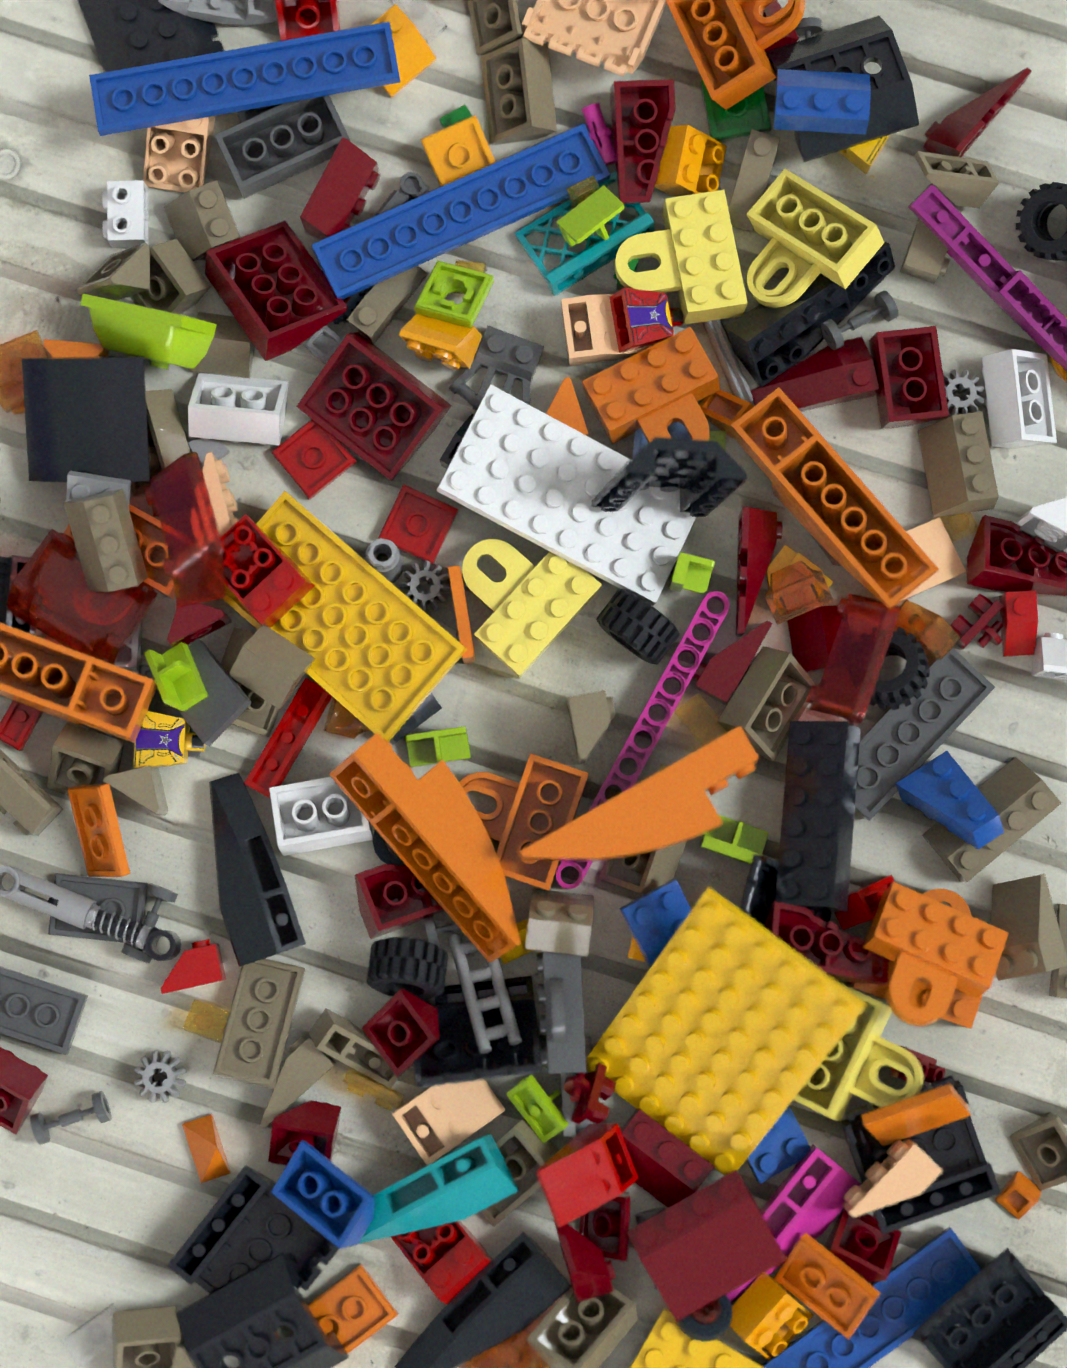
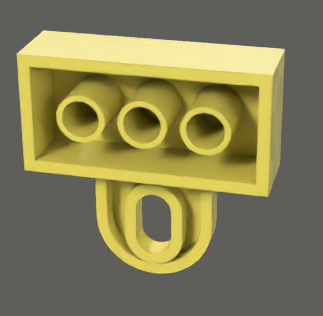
M784 169L746 214L755 232L770 241L750 265L747 273V285L757 302L771 308L784 307L795 302L820 273L846 289L881 248L884 241L876 224L789 170ZM781 268L789 269L788 274L776 288L772 290L765 289L766 283L777 270Z
M725 190L665 198L662 208L665 230L636 234L626 239L619 247L615 258V273L619 282L625 288L661 293L677 291L680 308L684 316V325L744 315L748 302ZM654 257L660 264L655 270L634 272L628 267V263L631 260Z
M486 539L476 543L469 549L462 564V574L466 586L494 612L475 632L474 636L519 678L523 676L602 588V584L588 571L550 551L535 567L511 544L499 539ZM482 556L492 557L506 570L505 579L501 582L490 580L477 567L479 558Z
M839 983L866 1003V1006L793 1100L841 1122L853 1094L879 1107H884L920 1094L924 1075L920 1062L911 1052L880 1037L892 1013L891 1008L880 1001ZM884 1066H890L903 1072L907 1077L906 1086L901 1090H895L882 1084L878 1078L879 1070Z

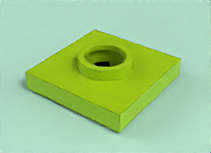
M437 260L414 306L415 313L472 328L494 283L493 275ZM453 292H460L465 295L463 302L455 304V301H448L445 298Z

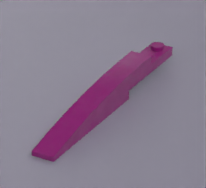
M933 184L928 185L908 208L949 249L947 251L948 255L1042 349L1067 371V319L1021 270L1015 271Z

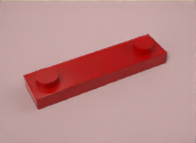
M305 678L244 784L271 799L269 788L281 786L333 696L320 685Z

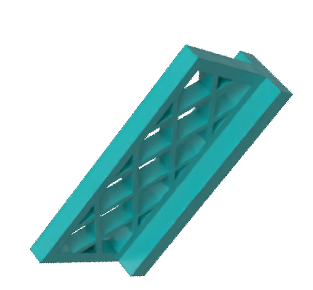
M616 171L610 174L609 180L575 195L515 233L516 238L547 282L548 288L554 296L616 258L619 247L629 237L656 231L655 222L650 214L646 213L639 203L624 204V207L634 209L638 217L628 222L618 220L620 213L617 214L614 219L606 223L612 225L609 239L606 241L599 236L591 234L585 239L587 241L585 249L580 253L569 252V244L566 241L563 250L547 248L550 234L563 236L560 229L552 228L554 219L566 215L570 209L575 208L603 185L607 187L614 182L617 184ZM533 232L545 233L542 247L529 244L525 237ZM545 254L561 256L559 266L548 272L543 265Z

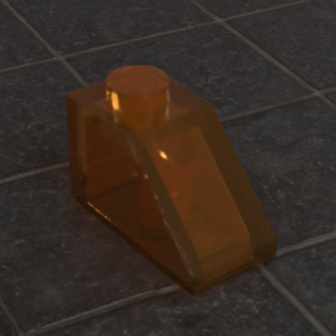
M909 600L904 601L887 621L896 631L900 627L905 629L907 635L912 633L916 637L917 642H920L924 652L939 660H942L952 650L954 644L960 638L940 615Z

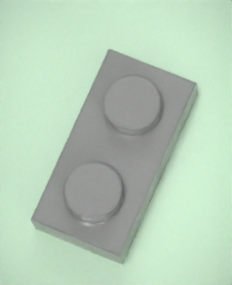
M70 471L67 475L66 501L123 489L129 508L131 480Z

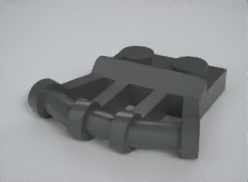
M488 325L471 368L466 369L450 385L449 390L454 394L458 393L473 406V410H477L497 372L507 376L502 391L508 394L511 392L515 379L523 382V402L530 405V384L544 351V346ZM481 367L487 368L480 390L476 394L466 383Z

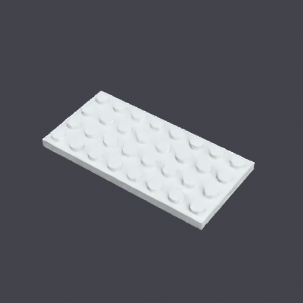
M491 384L436 490L604 581L634 593L652 606L656 604L696 517L690 516V513L680 512V489L674 492L661 491L660 487H649L645 490H639L616 512H604L601 510V507H591V501L631 459Z

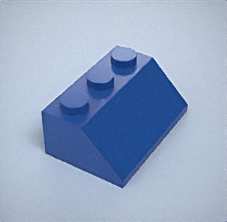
M778 69L774 129L866 135L870 112V74Z
M305 1140L301 1141L271 1191L272 1194L339 1249L357 1245L374 1218L375 1196Z

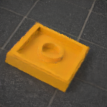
M476 115L420 139L440 187L496 163Z

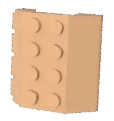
M537 0L534 9L528 7L522 21L523 38L541 46L545 42H549V49L570 57L575 52L577 53L576 59L597 67L604 63L605 70L624 77L627 72L633 74L642 62L666 5V0Z

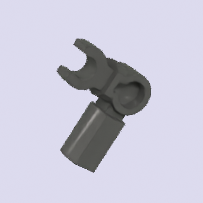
M406 173L401 178L400 189L398 191L394 190L375 213L376 216L408 202L409 198L415 199L431 192L428 190L429 186L422 181V178L417 173Z

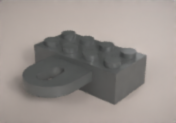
M329 95L238 111L236 113L241 123L214 135L243 199L330 160L342 137L350 141Z
M547 951L537 953V972H544V983L538 984L539 1004L545 1003L546 1012L545 1015L539 1016L540 1035H547V1046H541L542 1067L548 1066V1074L586 1072L581 955Z

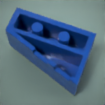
M945 751L895 783L902 802L922 811L924 816L941 823L948 831L977 849H980L1004 833L999 814L948 751Z

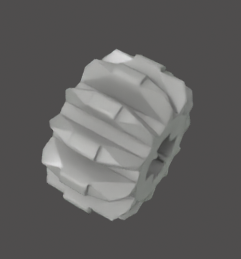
M956 369L950 371V378L943 375L948 411H950L949 416L957 415V413L979 412L976 405H983L985 401L983 397L979 396V394L985 391L984 386L975 387L979 377L974 376L969 380V371L966 369L960 377ZM956 390H958L959 394L964 393L965 395L961 401L959 397L953 396Z
M425 561L424 570L420 571L419 565L414 563L412 566L416 573L413 575L409 571H405L403 575L410 582H400V588L410 590L404 594L410 599L413 598L412 601L415 604L421 603L423 611L427 612V604L431 603L432 609L436 612L439 610L435 602L437 599L444 604L448 602L446 596L442 595L441 592H451V586L441 584L447 582L450 577L448 574L437 577L442 570L440 565L435 566L431 572L429 561ZM424 580L428 584L430 581L433 582L434 585L430 587L431 592L429 594H425L424 591L418 592V589L421 588L420 582Z
M155 1050L151 1054L152 1061L147 1056H143L140 1059L146 1068L135 1067L134 1072L143 1076L134 1080V1085L144 1084L145 1087L139 1092L141 1096L151 1091L150 1102H156L160 1094L162 1102L167 1103L169 1101V1093L174 1097L180 1095L176 1086L184 1087L186 1081L178 1078V1075L187 1073L186 1068L176 1069L175 1066L181 1062L180 1057H176L172 1062H169L171 1057L170 1051H165L161 1059L158 1050ZM158 1068L162 1069L161 1073L166 1072L167 1078L162 1082L163 1085L159 1084L160 1080H154V1075L158 1073Z

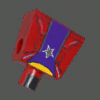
M623 288L609 296L619 353L657 344L673 336V327L681 326L684 316L680 308H670L668 296L665 293Z

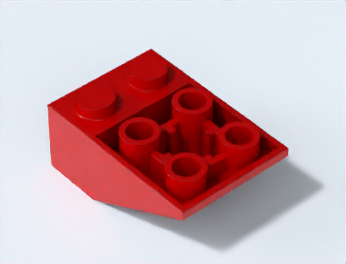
M247 514L201 555L204 561L258 622L270 628L315 587L302 570Z
M618 1123L589 1124L535 1171L557 1227H562L618 1197L639 1179Z
M461 1221L391 1236L392 1240L437 1299L446 1305L493 1260L481 1243Z

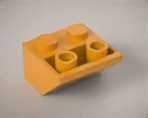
M688 124L670 126L654 187L668 195L677 197L718 191L727 146Z
M417 313L399 333V336L407 343L406 347L413 350L417 358L429 362L432 361V358L441 360L444 366L454 370H459L460 366L467 369L471 368L482 335L474 326L468 328Z
M764 1272L758 1276L732 1306L733 1314L730 1327L747 1344L770 1360L787 1348L792 1339L806 1328L808 1321L814 1315L776 1280Z

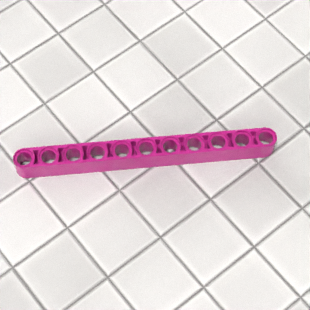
M713 591L704 597L589 811L608 801L605 798L607 787L617 786L623 793L636 783L729 610V600L722 592ZM711 599L719 600L723 605V611L719 614L709 612L707 602ZM701 625L707 628L709 632L708 639L704 641L696 640L692 635L694 627ZM682 652L690 653L694 657V665L689 668L682 667L678 662V655ZM675 679L680 685L679 692L674 695L666 693L663 689L665 680ZM655 705L661 706L666 714L664 720L659 722L653 721L649 717V709ZM639 732L647 733L651 738L650 746L644 749L638 748L634 743V736ZM631 759L635 762L637 769L633 775L627 776L621 773L619 764L622 760ZM561 861L556 871L558 884L566 889H574L579 886L593 861ZM567 866L574 867L578 871V880L573 884H566L561 879V871Z

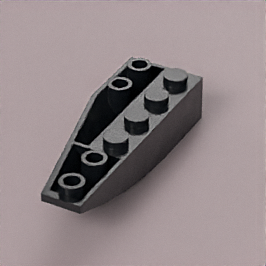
M884 242L846 289L820 273L795 302L779 308H771L759 304L726 327L733 351L758 386L762 388L808 356L824 340L820 324L828 319H832L838 326L895 268L890 244Z
M236 773L210 781L219 908L239 967L305 945L306 942L277 858L240 774Z
M523 1232L446 1305L396 1364L395 1368H457L527 1329L565 1294L572 1285L536 1241Z

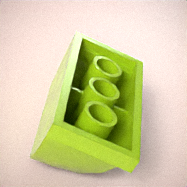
M82 294L80 304L89 308L93 330L103 348L127 354L126 357L144 356V360L145 358L151 360L150 366L167 370L169 369V364L190 369L195 368L205 357L214 338L217 326L214 323L180 314L88 294Z

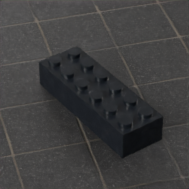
M790 721L775 902L802 906L811 911L847 912L861 728L848 721Z

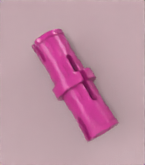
M594 103L581 110L590 132L589 136L596 145L605 165L609 166L615 163L614 148L610 139L612 132L610 128L606 127L600 103Z

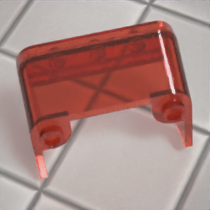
M197 451L184 453L149 480V487H144L147 505L152 507L153 517L159 516L168 558L163 559V566L166 577L172 576L177 607L226 598L222 543Z
M851 593L845 598L841 597L835 615L840 616V624L822 678L817 686L812 684L806 702L811 703V705L807 707V714L827 721H848L855 726L863 722L900 613L901 605L896 604L889 609L879 599Z

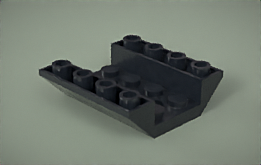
M879 15L765 52L776 76L778 69L870 74L864 69L865 64L869 62H875L881 68L879 73L870 74V112L866 135L794 131V138L803 162L919 125L912 81L894 33Z
M654 437L591 501V507H601V510L604 512H616L639 490H645L649 487H660V490L664 492H674L680 489V512L690 513L692 517H706L748 480V474L717 441Z
M284 1252L177 1312L187 1353L197 1368H231L223 1360L227 1355H233L239 1359L240 1365L235 1368H332L348 1359L349 1355L333 1330L326 1334L324 1333L296 1287L300 1278ZM281 1325L289 1326L293 1331V1336L289 1338L281 1337L277 1333V1327Z

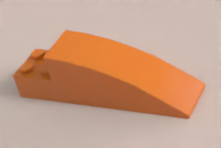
M779 387L731 424L733 438L771 480L773 494L833 558L889 609L939 571L934 562Z
M0 623L1 696L82 727L84 724L135 743L157 689L154 680Z
M738 726L519 852L525 860L603 861L658 851L692 840L721 827L723 824L706 792L709 791L712 796L726 788L728 785L727 780L736 775L737 779L740 780L751 774L756 769L754 764L757 763L759 757L741 726Z
M377 732L329 774L489 963L521 943L505 875L491 839L476 809L443 759L417 779L410 766L398 757L393 751L391 744Z

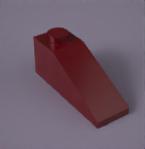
M767 620L710 658L707 665L701 662L692 677L697 681L694 688L726 706L773 623Z

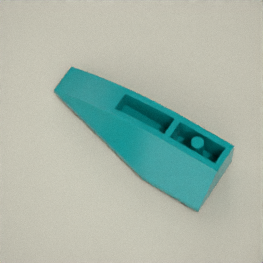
M492 1135L483 1136L374 1194V1218L358 1244L464 1220L520 1191Z

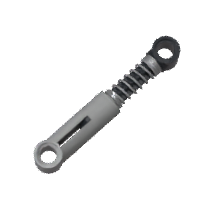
M10 866L0 867L1 897L13 900L83 930L86 927L93 930L100 929L101 934L107 932L109 937L114 935L117 940L122 938L124 943L131 942L132 946L140 948L149 957L157 961L172 960L177 957L181 950V940L173 931L162 930L157 927L151 928L146 925L143 927L139 926V922L135 924L131 922V919L127 921L123 919V915L117 917L115 912L110 914L107 909L105 911L101 910L100 906L96 905L95 900L26 873L19 868ZM9 873L14 879V884L12 888L6 890L2 885V879ZM26 887L49 896V899H43L24 890ZM161 937H166L170 942V949L165 954H161L156 946L157 941Z

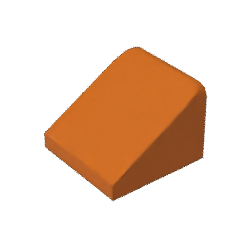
M1017 1171L1000 1191L1001 1194L995 1197V1201L1019 1220L1039 1201L1042 1191L1024 1174Z

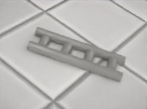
M459 934L450 935L448 941L479 1053L490 1052L492 1049L489 1041L508 1036L510 1045L521 1043V1036L499 959L497 958L491 963L486 960L487 967L470 971L465 955L479 950L471 941L462 943ZM491 978L496 995L478 1000L473 983ZM499 1007L504 1024L486 1029L481 1012Z

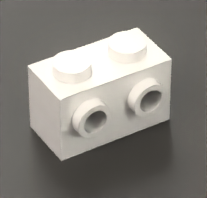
M144 180L107 181V191L102 193L103 208L107 209V220H103L102 224L104 239L108 240L112 248H132L143 243L148 245V188Z

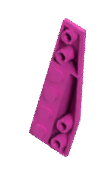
M812 1144L811 1149L804 1158L797 1163L761 1209L786 1258H788L805 1232L814 1240L822 1235L844 1208L842 1204L846 1201L843 1198L846 1192L855 1184L858 1187L862 1184L814 1144ZM784 1262L766 1271V1273L768 1275L771 1274L778 1267L784 1264ZM758 1276L726 1294L731 1304L743 1295Z

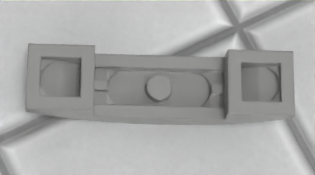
M158 0L164 6L178 13L214 23L258 25L277 21L275 0Z

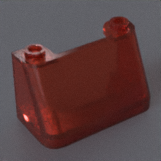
M51 529L13 580L7 607L15 616L67 648L115 665L155 602L158 593L145 582L138 586L111 592L88 591L80 559L75 556L77 551L74 540L65 533H58Z

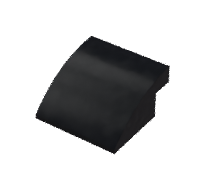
M144 356L22 358L29 481L67 482V475L70 471L131 480V482L150 481Z

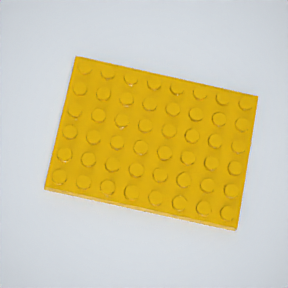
M708 887L586 1058V1071H595L598 1063L607 1067L605 1076L616 1083L614 1089L616 1094L636 1109L640 1108L670 1133L674 1134L692 1150L714 1165V1168L725 1176L734 1170H739L859 1016L866 1003Z

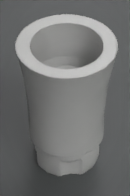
M379 538L367 547L363 558L391 583L397 581L404 568L403 558L397 546L391 540ZM383 555L386 556L388 560L381 562L378 561L377 558Z

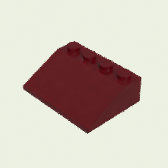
M286 220L206 251V277L265 361L292 351L347 311L344 301L341 298L337 299L326 276Z
M354 332L348 333L296 407L392 481L436 429L452 405L360 333Z
M737 1170L627 1231L640 1260L677 1322L787 1260L747 1184Z

